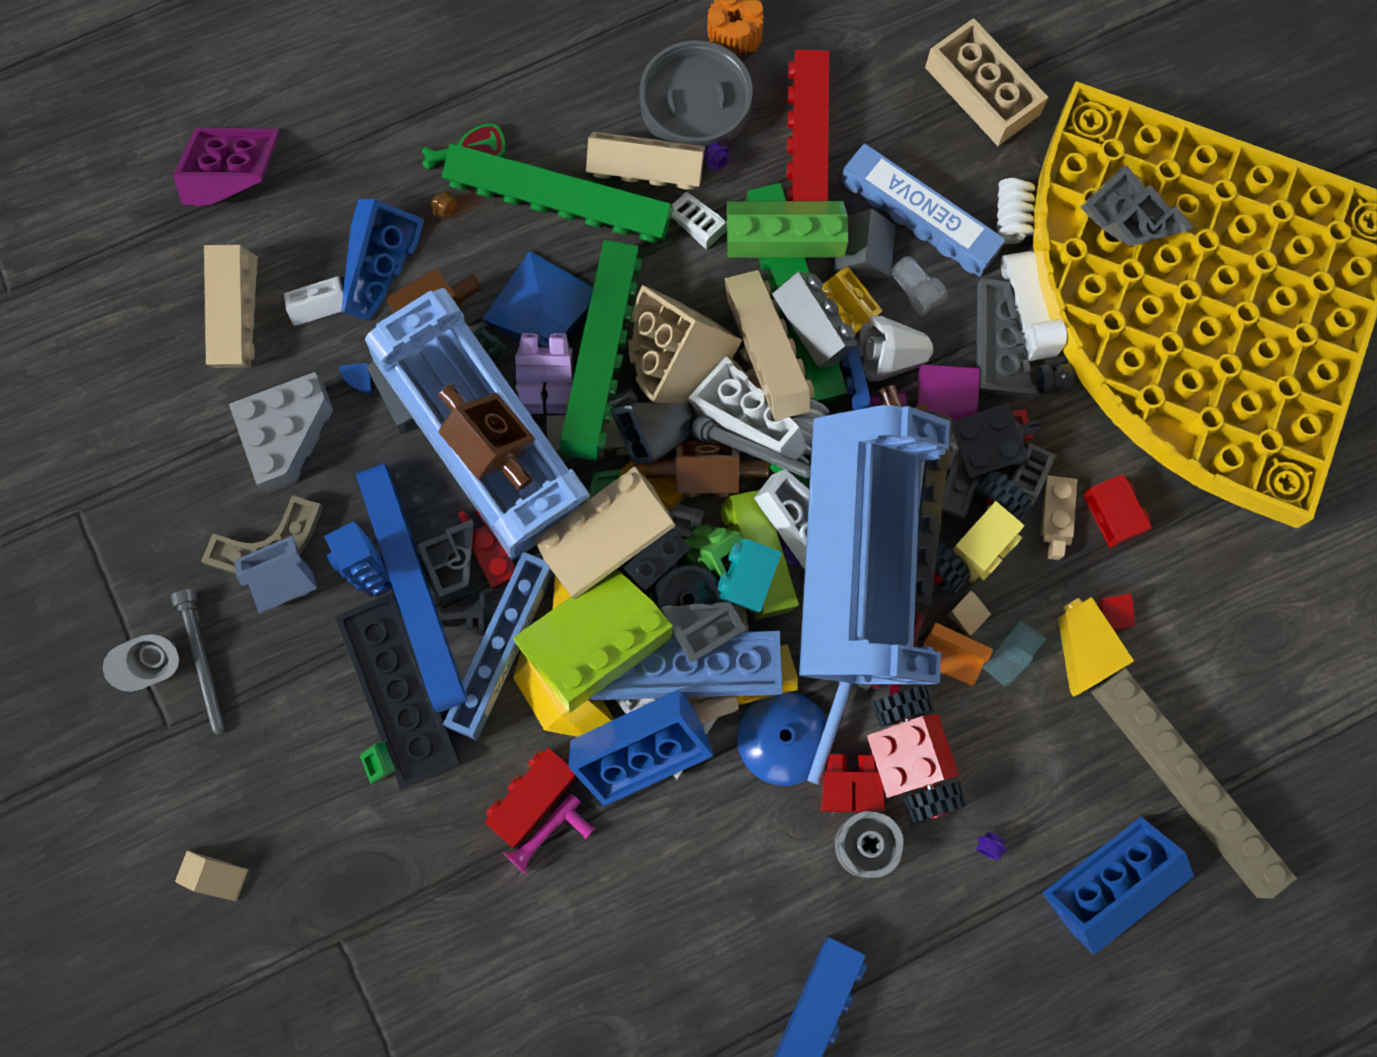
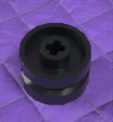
M696 565L670 567L645 593L659 609L665 606L723 602L719 598L721 591L718 590V580L708 570Z

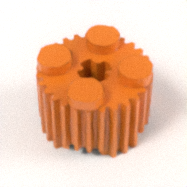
M714 0V4L711 3L708 10L707 32L709 41L721 45L739 56L742 53L746 55L747 51L755 52L756 47H759L762 40L764 16L761 2L758 0Z

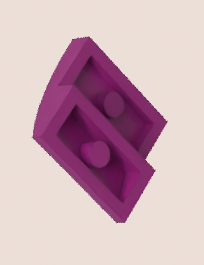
M920 365L918 368V396L915 407L926 403L930 412L953 418V421L976 414L980 368Z

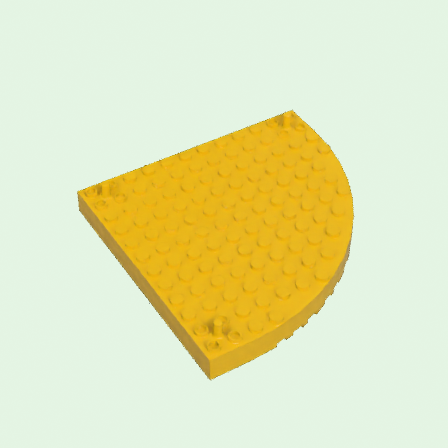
M1076 81L1066 100L1049 144L1038 180L1034 206L1033 248L1038 278L1050 320L1061 319L1066 327L1067 340L1062 351L1083 386L1112 422L1135 444L1167 469L1200 489L1237 506L1294 528L1303 526L1314 518L1377 318V189ZM1127 165L1145 188L1151 185L1168 207L1176 206L1193 227L1185 232L1129 246L1103 230L1080 206L1121 167Z

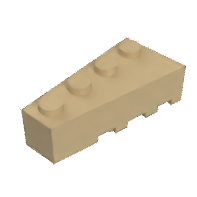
M204 245L206 365L214 368L251 367V360L255 356L252 341L258 256L241 245Z

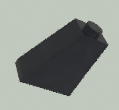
M632 403L610 409L634 465L656 462L692 435L691 430L695 419L688 403Z

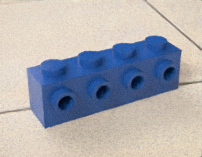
M354 521L324 536L331 550L327 557L336 572L339 571L343 578H347L351 585L354 584L358 592L363 590L369 597L373 595L378 597L392 589V583L381 550Z

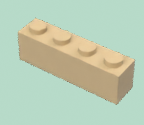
M592 132L588 137L586 172L593 173L594 177L603 179L610 178V175L620 176L621 180L626 182H637L638 179L649 180L650 184L656 186H664L667 182L675 183L681 189H694V186H700L702 180L705 146Z

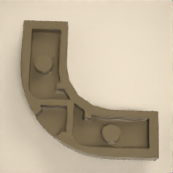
M292 495L281 524L273 535L264 541L252 544L212 534L201 562L205 565L236 574L234 560L292 535L298 544L301 554L313 535L323 506Z

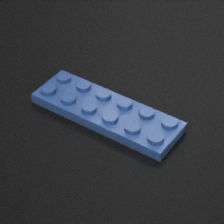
M780 631L741 632L694 662L689 661L675 635L672 634V639L595 694L590 700L661 698L678 689L685 697L782 695Z

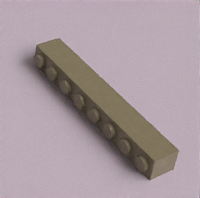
M1126 668L1114 673L1091 691L1256 898L1273 899L1297 879Z

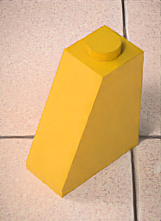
M1092 597L1083 603L1080 598H1077L1063 607L1066 613L1058 618L1069 688L1073 697L1134 662Z

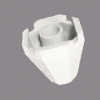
M871 316L868 319L870 323H864L861 326L858 349L860 356H863L864 363H862L865 377L869 381H882L918 368L920 365L926 364L933 354V344L927 335L883 316Z

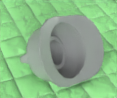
M148 634L139 636L109 651L103 663L104 676L111 686L121 691L132 692L144 689L169 678L175 673L179 665L178 651L174 642L161 635Z

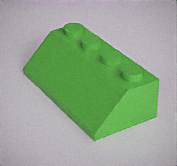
M843 201L727 202V258L845 257L848 245V220Z

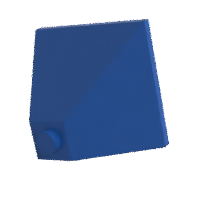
M529 251L482 320L519 343L522 334L535 333L538 334L539 348H550V334L562 333L566 334L568 344H570L587 319L593 287Z

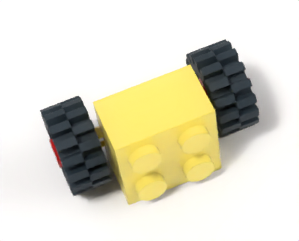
M991 471L976 486L973 495H975V500L979 501V506L986 509L985 514L953 550H948L946 545L943 543L939 544L938 542L934 587H939L942 592H947L948 595H955L967 580L973 584L980 577L984 581L1001 563L1002 559L1000 557L1004 558L1022 539L1018 533L1025 525L1020 521L1031 510L1032 501L1029 500L1027 494H1023L1024 490L1021 487L1015 485V481H1009L1008 476L1004 474L1001 476L999 472L994 473Z

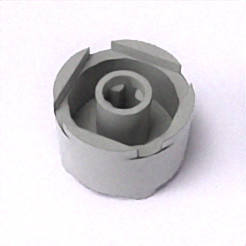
M873 811L860 812L846 819L839 827L834 839L835 853L843 868L852 875L860 878L882 877L892 872L899 864L903 852V835L898 825L890 817ZM864 837L867 840L874 839L873 853L870 850L864 851L862 849V846L865 844Z

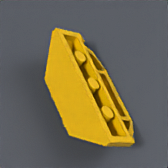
M521 651L513 678L545 731L579 737L615 720L603 700L589 699L569 713Z

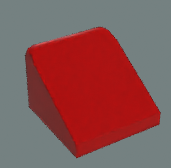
M1131 593L1103 598L1096 603L1114 631L1135 626Z

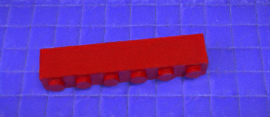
M795 50L794 61H789L788 79H793V86H788V104H793V111H788L787 129H792V137H787V154H792V162H787L786 180L792 181L791 188L786 190V201H828L829 51Z

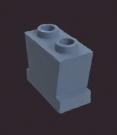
M293 535L234 560L237 579L242 586L249 585L258 613L268 609H275L284 602L296 597L305 596L310 591L317 589L314 573L301 558L298 544Z

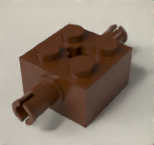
M438 268L390 295L386 300L394 314L427 292H434L445 288L461 310V302L482 291L483 287L474 273L451 287Z
M449 384L444 387L438 394V397L452 412L438 430V433L473 475L480 479L496 471H502L518 492L529 486L534 478L519 463V460L536 438L496 392L468 402L456 388L455 384Z
M684 440L677 446V457H674V460H657L656 462L646 463V479L674 478V481H677V493H683L687 497H697L701 493H714L715 496L727 497L732 495V493H739V481H741V478L769 477V462L762 459L741 460L738 449L716 440L707 442Z

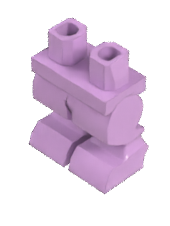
M524 333L521 336L520 346L515 356L516 391L518 392L519 400L529 414H544L545 407L547 408V414H566L574 379L573 348H569L566 334H550V348H539L538 334ZM544 383H546V391L548 392L547 400L545 394H541Z

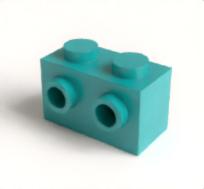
M740 539L739 544L735 543L730 551L729 561H732L729 571L728 573L724 572L719 581L718 590L721 591L719 598L751 611L761 612L782 552L749 539Z

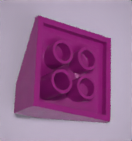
M195 128L173 174L182 205H212L261 182L278 141L279 129Z

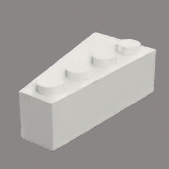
M727 356L688 397L696 417L706 416L713 419L719 426V429L795 460L806 449L800 427L790 417L775 421L764 392L760 388H756L749 381L748 376L741 370L739 371Z
M784 469L771 475L754 499L805 569L809 489L788 470Z

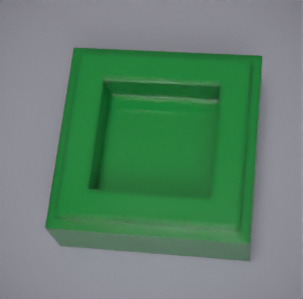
M385 741L374 744L360 754L371 784L380 782L396 771Z

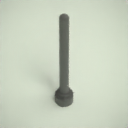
M699 416L692 425V436L703 442L719 441L802 477L810 478L811 466L719 429V426L711 418Z
M196 589L177 591L171 594L172 604L178 610V613H182L212 732L214 734H221L224 732L225 726L195 614L196 604L199 602Z

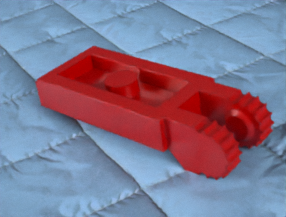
M475 509L485 526L473 530L472 549L492 590L510 581L516 567L477 509ZM464 511L458 513L462 523L470 520L468 514Z

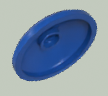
M788 692L754 701L743 714L738 726L737 745L740 756L746 767L756 777L767 783L778 786H792L802 783L808 779L827 718L812 700L795 692ZM783 730L789 731L791 740L788 742L782 741L780 739V732Z

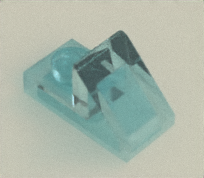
M1021 619L982 668L1002 685L1008 687L1033 660V655L1045 642L1046 638Z

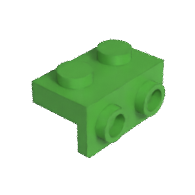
M708 524L701 525L693 531V535L684 540L691 548L683 555V560L687 566L696 565L708 570L714 576L722 577L723 573L727 572L721 558L730 553L735 543L739 544L740 539H742L741 534L738 531Z

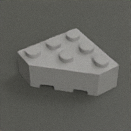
M315 372L229 404L256 484L266 494L296 484L307 456L310 457L320 437L319 432L326 420L328 421L333 412L325 386Z

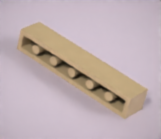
M759 270L725 278L728 304L774 420L811 412L810 399L814 398L813 386L810 380H805L804 378L805 369L802 360L795 357L796 347L792 338H787L786 322L784 318L779 319V307L775 299L771 300L769 282L767 280L763 281Z

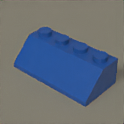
M678 689L570 740L569 768L600 803L606 806L713 757V751L695 708Z
M1139 817L1046 889L1043 895L1070 932L1095 955L1193 878L1194 875L1186 853L1144 818Z

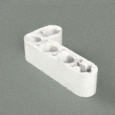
M1026 251L1003 255L1001 258V272L1003 280L1010 282L1018 315L1016 322L1018 330L1022 332L1024 339L1022 347L1025 359L1034 361L1058 356L1066 344V327L1061 319L1050 320L1039 283L1034 252Z

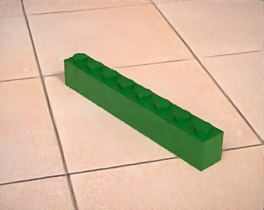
M451 143L442 173V178L449 181V187L466 191L467 187L477 189L476 194L493 199L494 194L504 197L503 202L520 206L521 202L531 204V210L547 214L548 209L558 212V217L574 221L576 216L586 219V225L599 229L602 228V224L613 227L612 232L624 236H629L630 232L641 234L640 240L656 244L657 239L665 241L674 209L670 203Z
M780 183L747 191L746 202L786 201ZM804 257L759 258L762 271L767 270L769 280L767 281L770 285L771 297H773L772 294L797 272L809 273ZM778 304L779 319L784 318L788 330L787 338H792L796 347L795 357L803 362L805 369L804 378L812 383L814 398L811 399L823 404L825 407L845 403L848 391L839 363L832 368H818Z
M607 240L603 241L561 434L560 455L597 461L598 451L605 450L607 432L603 431L604 423L610 424L612 413L610 409L613 406L608 405L609 397L615 398L618 380H614L613 377L614 372L620 373L623 355L618 354L619 347L625 348L628 330H623L624 323L630 324L633 306L628 305L629 299L635 300L638 282L633 281L634 275L640 276L642 259L637 258L638 246Z

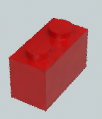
M1124 474L1091 487L1083 495L1110 549L1140 537L1152 528L1148 512L1143 507L1141 508L1136 498L1135 487L1130 481H1127Z

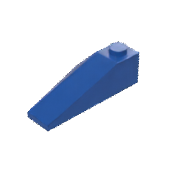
M358 199L350 229L342 313L370 321L385 298L387 288L394 277H398L401 273L403 263L417 248L424 219L376 199Z

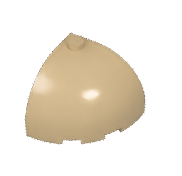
M642 285L630 322L634 323L633 339L628 340L630 363L635 364L638 375L636 381L646 396L655 403H690L688 397L726 356L732 360L742 339L694 309Z

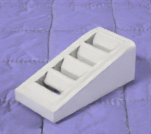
M688 192L684 193L672 204L674 209L671 217L706 250L727 231V222ZM687 202L690 206L684 212L679 213L677 210ZM693 210L697 212L692 218H686ZM701 217L704 218L699 225L694 224ZM711 224L712 226L706 232L702 230L705 226Z

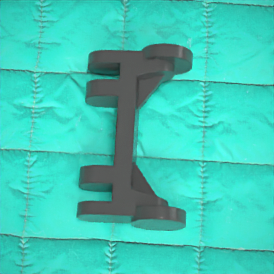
M479 593L480 599H477L476 603L464 612L443 613L437 609L440 619H466L467 631H472L473 618H479L478 628L479 630H484V593Z

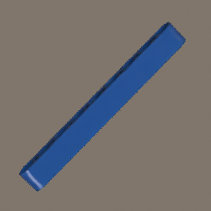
M382 463L358 472L356 477L431 704L435 712L439 713L468 701L390 471L386 463Z

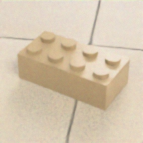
M974 18L930 49L925 68L997 146L1041 115L1048 96Z

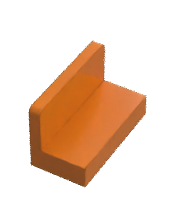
M936 622L930 628L922 646L932 647L933 651L941 652V673L969 686L975 685L983 664L989 660L993 651L992 648Z

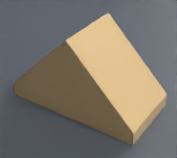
M187 850L175 882L194 892L237 901L249 869Z

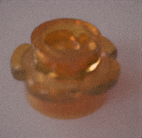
M445 191L444 194H436L431 203L433 214L438 218L449 219L457 208V199L452 197L449 191Z

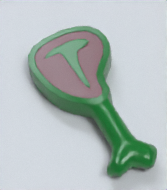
M491 123L471 129L457 144L458 146L502 158L506 156L504 135L499 126ZM425 146L422 150L425 156L423 160L424 168L431 170L437 163L446 161L449 148L436 151Z

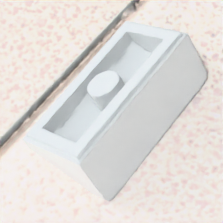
M340 276L284 294L286 311L293 325L297 326L341 312L344 288Z

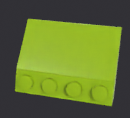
M616 569L577 598L570 597L513 637V641L567 711L571 713L672 639L673 625L650 598Z

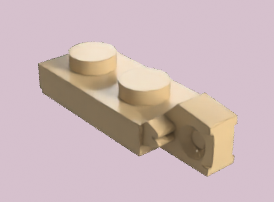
M1047 475L1044 482L1040 536H1043V542H1049L1048 559L1060 560L1065 555V546L1072 543L1078 479Z

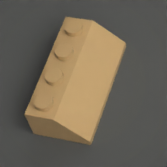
M634 466L537 537L535 542L547 565L571 597L575 599L676 525L653 486Z

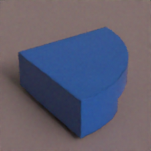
M369 363L339 366L341 375L349 386L361 393L373 394L372 376L366 367Z

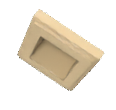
M970 591L947 616L968 636H971L991 614L977 595Z

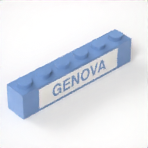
M865 143L844 167L841 182L844 183L849 191L858 193L866 198L872 207L883 210L890 215L894 222L911 229L919 239L928 241L937 247L942 255L951 257L959 262L967 272L975 273L981 277L1001 251L1006 239Z
M525 552L522 553L462 682L468 701L450 708L443 723L449 729L478 741L518 654L519 647L513 641V637L531 625L554 575L545 560Z

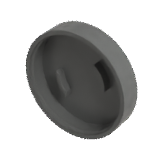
M697 40L671 45L654 56L642 74L639 90L641 114L647 128L658 140L705 146V151L713 143H720L722 146H725L742 132L751 113L752 81L749 72L743 62L733 52L721 45Z

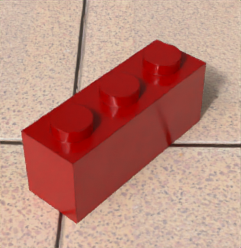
M549 748L545 752L539 750L528 763L531 767L523 777L520 774L515 777L507 787L510 793L502 802L497 799L486 812L488 818L484 823L514 849L521 845L577 778L569 768V765Z

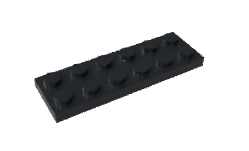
M392 592L335 616L382 742L385 741L396 771L393 773L399 789H407L460 766L461 762L448 729L443 725V716L441 712H435L429 699L395 594Z

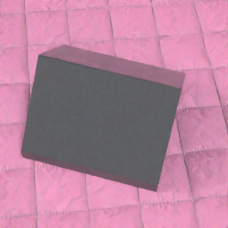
M873 209L848 215V245L845 257H834L833 273H838L848 265L856 276L890 280L896 225Z

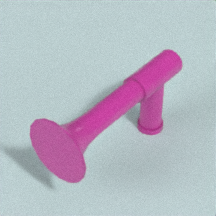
M570 793L525 845L513 853L507 854L503 852V854L520 871L528 876L526 867L530 857L565 820L574 826L585 839L595 828L574 811L581 802Z

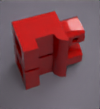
M829 754L826 771L822 775L820 812H885L884 788L874 756L858 755V772H846V755Z

